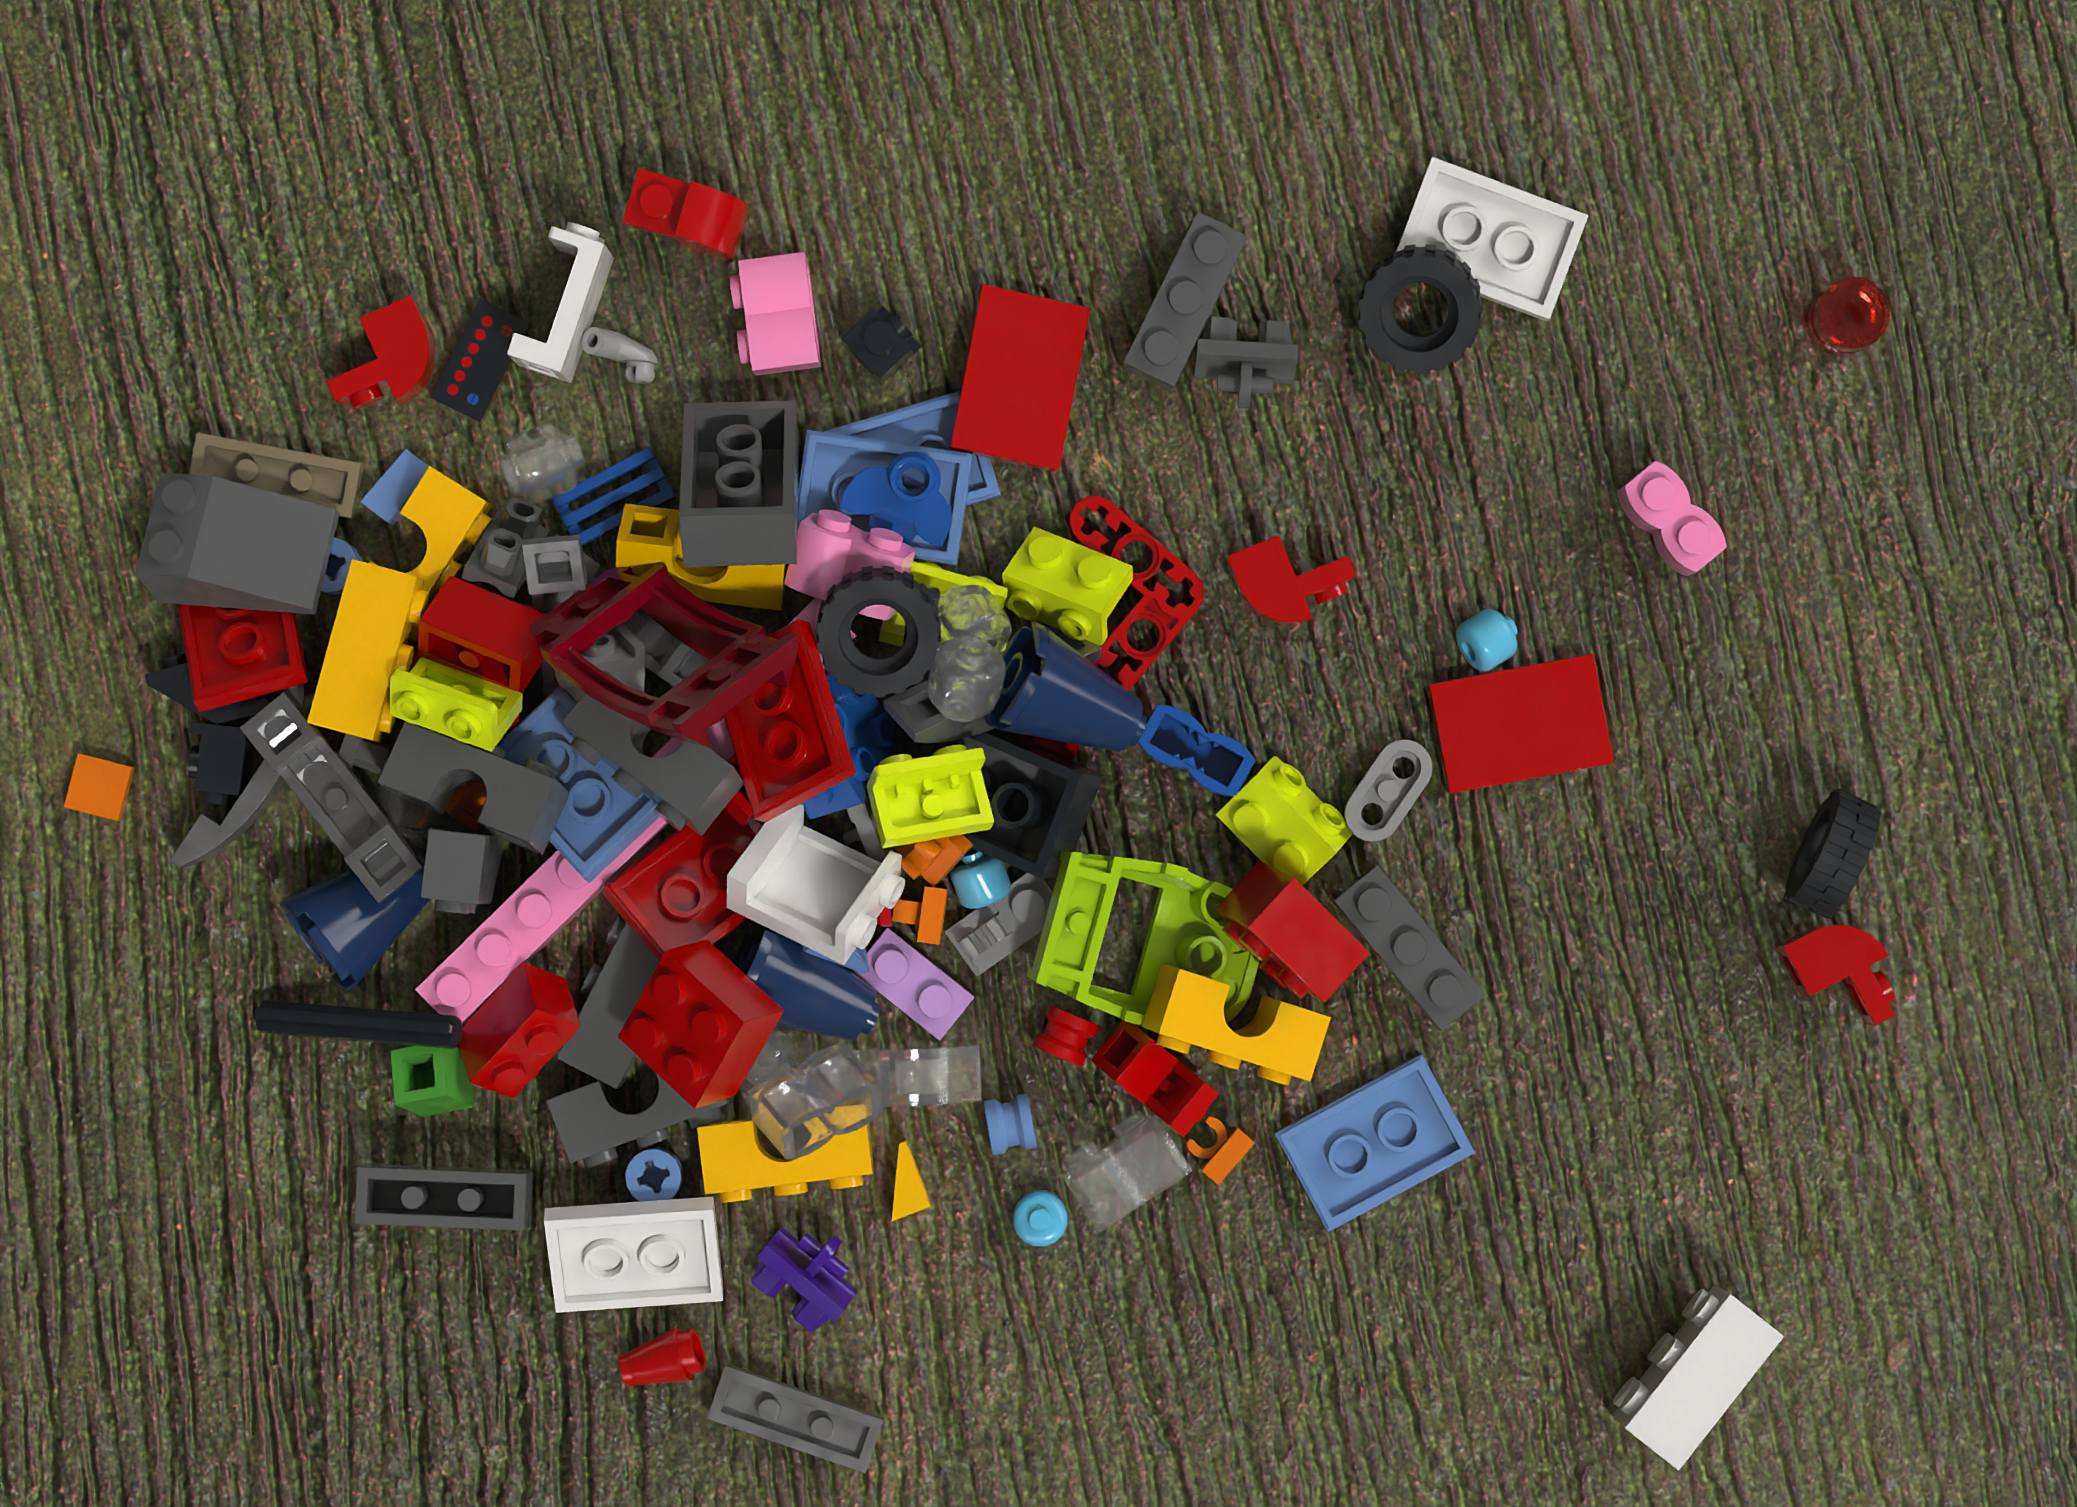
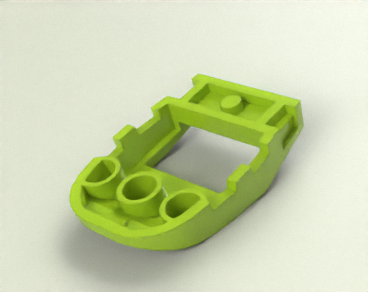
M1061 852L1059 860H1062L1033 967L1032 969L1028 968L1027 977L1045 987L1049 986L1095 1009L1097 1008L1119 1017L1123 1021L1142 1026L1161 964L1164 963L1229 984L1230 988L1224 1004L1226 1023L1233 1020L1240 1013L1250 997L1260 959L1249 950L1247 952L1242 950L1222 931V928L1228 922L1215 908L1233 889L1216 881L1206 880L1189 872L1188 868L1171 863L1083 854L1080 852ZM1120 877L1160 887L1131 994L1091 984Z

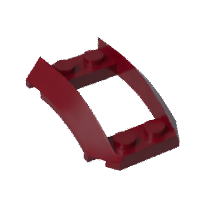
M660 563L643 575L633 576L631 566L607 569L588 583L585 590L577 591L530 626L544 660L584 693L609 709L657 732L711 748L705 729L720 722L724 714L746 697L760 691L763 684L767 682L789 688L799 648L796 635L788 633L780 640L768 637L763 626L738 619L706 603L668 574L666 565ZM639 608L675 638L709 660L660 698L645 694L614 679L580 654L589 650L597 639L613 627L628 621Z

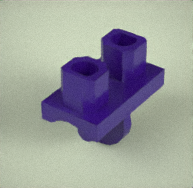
M782 1227L758 1255L757 1258L761 1261L751 1278V1283L766 1296L773 1298L786 1283L798 1291L803 1298L791 1313L794 1319L809 1332L815 1331L829 1319L835 1322L858 1293L852 1285L842 1278L849 1268L833 1255L843 1241L833 1235L823 1247L808 1233L798 1241Z

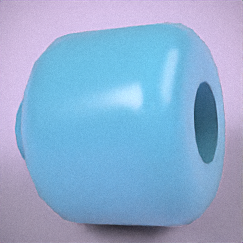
M1484 609L1457 627L1456 640L1461 653L1468 663L1475 669L1486 672L1516 653L1517 640L1515 635H1517L1518 631L1510 617L1503 616L1493 609Z
M973 848L969 849L950 871L955 892L963 907L977 909L992 905L1005 898L1010 891L1011 883L1003 861Z
M1033 1190L1024 1194L1017 1201L1013 1210V1226L1016 1234L1025 1243L1032 1246L1045 1247L1055 1243L1063 1236L1068 1225V1213L1064 1202L1056 1194L1047 1190Z

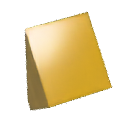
M907 1139L899 1143L892 1221L931 1207L930 1199Z

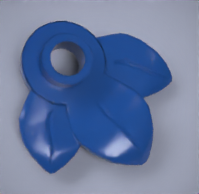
M918 451L904 452L896 456L888 467L864 469L849 483L841 500V509L854 514L870 515L869 532L872 528L892 530L903 537V543L907 545L913 541L916 535H919L926 542L939 547L945 541L952 525L951 507L939 492L941 485L939 467L931 457ZM910 468L920 470L924 476V483L917 490L907 489L902 481L904 472Z

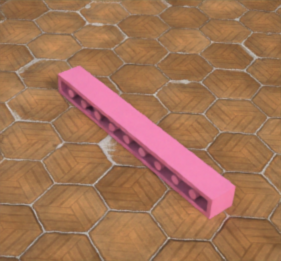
M815 598L790 622L792 623L797 619L809 622L815 642L817 640L818 613L822 600L819 598ZM851 631V638L855 644L859 638ZM819 653L820 658H821V662H822V661H823V657H822V654ZM723 717L720 722L709 726L705 730L711 746L710 749L727 761L735 752ZM672 737L652 758H662L674 753L684 740ZM659 817L590 883L557 850L415 990L438 1014L459 1017L463 1027L522 962L528 964L602 891L607 883L617 877L670 824Z

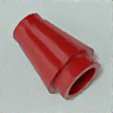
M677 1326L629 1351V1353L620 1355L619 1367L622 1378L628 1387L692 1381L696 1373L705 1371L706 1357L701 1339L694 1328L682 1330Z

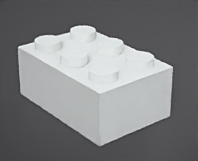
M1715 1284L1709 1292L1700 1289L1692 1297L1682 1312V1315L1687 1318L1685 1323L1674 1337L1666 1333L1660 1338L1647 1357L1652 1362V1365L1640 1380H1637L1634 1376L1631 1377L1622 1386L1613 1400V1403L1618 1408L1612 1414V1417L1678 1471L1784 1337L1738 1299Z

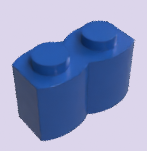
M1157 705L1145 726L1141 738L1137 742L1142 751L1155 762L1174 769H1185L1196 784L1213 794L1221 796L1237 795L1255 763L1252 754L1242 744L1225 735L1206 733L1202 725L1194 717L1172 706Z

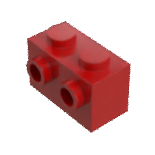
M450 575L419 620L418 657L432 660L523 693L544 661L530 626L546 614L539 612L530 605L519 604L490 592L481 585L471 584Z
M522 962L462 1027L463 1038L462 1041L458 1042L469 1083L514 1099L528 1082L538 1075L541 1068L573 1037L581 1025L565 978Z

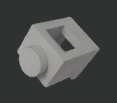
M624 624L616 625L613 627V635L604 634L594 642V645L589 650L580 653L600 670L608 671L622 683L644 693L645 645ZM555 669V676L559 686L565 689L578 703L585 693Z

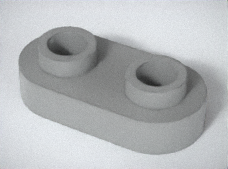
M1398 740L1385 746L1378 754L1344 807L1346 826L1355 837L1363 841L1375 842L1384 840L1395 832L1428 784L1432 775V761L1429 753L1423 746L1411 740ZM1400 757L1409 759L1413 765V772L1406 779L1398 778L1393 772V763ZM1368 803L1378 805L1382 812L1380 821L1375 825L1365 823L1361 817L1362 808Z

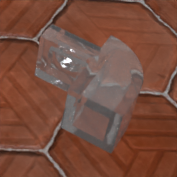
M979 1045L851 1050L853 1106L903 1107L982 1101Z

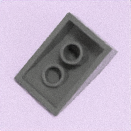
M161 473L135 574L158 603L316 614L339 512L335 508L214 476Z

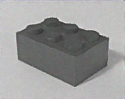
M796 401L684 403L679 509L684 567L797 564L799 441Z

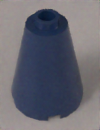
M1031 622L1032 629L1022 626L1006 645L992 675L1000 678L1001 682L996 695L986 692L983 717L987 725L998 730L1115 752L1124 750L1128 745L1134 746L1141 738L1147 722L1146 715L1142 714V702L1047 627L1037 622Z
M420 848L414 853L421 864L425 866L426 852ZM350 869L292 894L279 904L281 908L288 912L285 915L287 920L319 964L324 963L326 966L330 964L336 972L331 976L333 981L344 992H349L357 986L430 899L421 898L424 869L381 904L375 900L353 870Z
M763 926L757 938L748 934L745 935L732 963L785 1010L776 1026L850 1041L855 1040L860 1032L865 1035L871 1032L878 1019L881 1005L874 1002L876 990L844 966L804 952L802 944Z

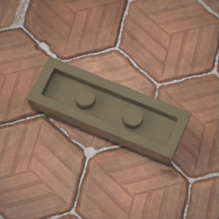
M197 433L189 475L214 476L335 508L339 512V517L354 519L364 465L358 462Z

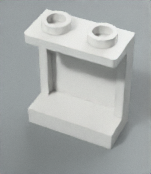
M572 222L567 223L565 230L551 226L548 238L556 249L576 258L547 343L517 333L513 334L507 355L518 366L568 383L572 382L583 350L582 336L591 327L614 257L604 244L605 240L599 238V232Z
M799 804L765 822L727 875V908L844 965L856 947L864 949L868 945L877 926V917L884 907L892 909L898 902L905 886V879L901 877L902 855L891 850L883 862L880 863L804 826V805Z

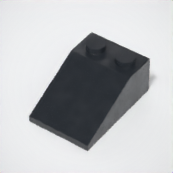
M992 730L959 740L923 743L917 758L933 756L937 750L951 745H964L966 750L983 748L986 760L981 768L994 823L990 830L963 834L973 844L971 848L1041 879L1057 878L1062 860H1059L1062 851H1075L1104 775L1059 755Z

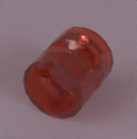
M1846 277L1832 283L1814 298L1806 314V330L1811 341L1822 352L1834 357H1849L1871 346L1885 333L1890 322V304L1885 292L1875 282L1863 277Z

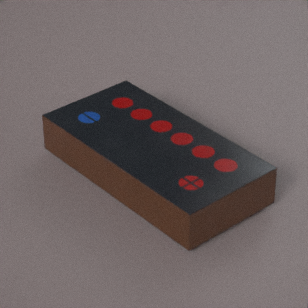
M480 298L430 398L483 424L514 362L507 355L513 334L517 333L527 336L532 325Z

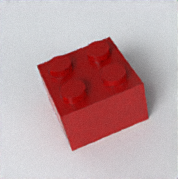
M1260 860L1215 908L1228 922L1222 928V931L1245 952L1249 950L1258 959L1263 961L1260 968L1283 989L1287 987L1300 999L1308 993L1325 1003L1370 954L1294 877Z
M706 939L665 951L621 1029L618 1038L688 1104L696 1109L736 1095L785 1010Z

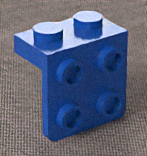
M827 670L825 671L856 774L801 803L804 805V811L810 819L863 804L868 796L866 785L874 767L878 766L883 759L891 757V748L893 746L894 720L887 715L877 698L873 694L864 693V695L854 693L853 689L846 685L844 687L835 681V676L832 672H827Z

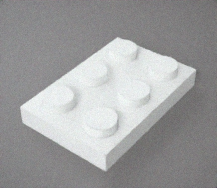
M1432 157L1396 252L1403 250L1405 246L1413 244L1416 247H1425L1426 244L1436 245V249L1445 252L1449 250L1456 254V258L1462 263L1465 261L1471 268L1473 278H1477L1481 287L1480 297L1548 322L1588 215Z
M714 1197L545 1208L544 1226L556 1313L723 1301L724 1288Z

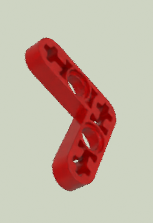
M1089 496L1076 503L1070 515L1069 525L1071 532L1080 544L1121 561V551L1127 544L1142 542L1151 549L1153 555V562L1150 568L1142 573H1133V580L1130 583V586L1143 596L1142 599L1101 646V657L1094 663L1095 666L1099 664L1105 669L1110 667L1118 658V655L1109 652V648L1115 642H1118L1120 648L1127 656L1142 663L1135 672L1126 663L1118 673V681L1122 684V687L1129 691L1198 611L1204 599V587L1196 573L1111 501L1100 496ZM1100 507L1108 513L1104 523L1114 533H1117L1120 524H1124L1130 529L1131 532L1125 534L1117 541L1111 555H1107L1100 548L1109 542L1104 535L1096 530L1089 536L1082 532L1081 529L1085 521L1080 514L1084 509L1093 513ZM1162 560H1166L1173 566L1172 569L1164 574L1173 583L1179 584L1186 579L1192 584L1188 594L1194 601L1190 606L1187 607L1183 603L1177 604L1174 608L1169 606L1166 600L1170 593L1159 582L1156 583L1152 592L1143 585L1144 582L1157 573ZM1148 620L1158 628L1159 642L1152 650L1146 652L1137 651L1128 643L1127 630L1135 621Z

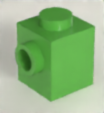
M411 1046L390 1051L395 1106L422 1117L474 1107L472 1083H469L459 1048Z

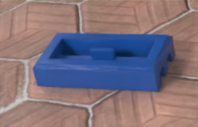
M648 447L552 497L551 500L570 535H579L581 545L584 546L619 528L623 511L582 532L578 523L654 483L657 484L660 492L635 505L659 507L677 497L652 449ZM647 464L650 472L571 512L568 504Z

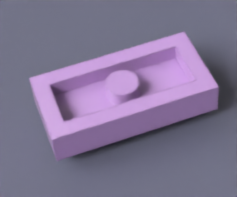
M890 928L883 932L867 953L870 971L863 974L853 970L854 973L938 1040L942 1039L975 997Z

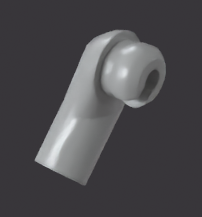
M591 327L584 332L581 342L582 348L587 354L626 363L624 376L628 382L649 384L654 380V365H658V361L652 349L619 332L599 327Z

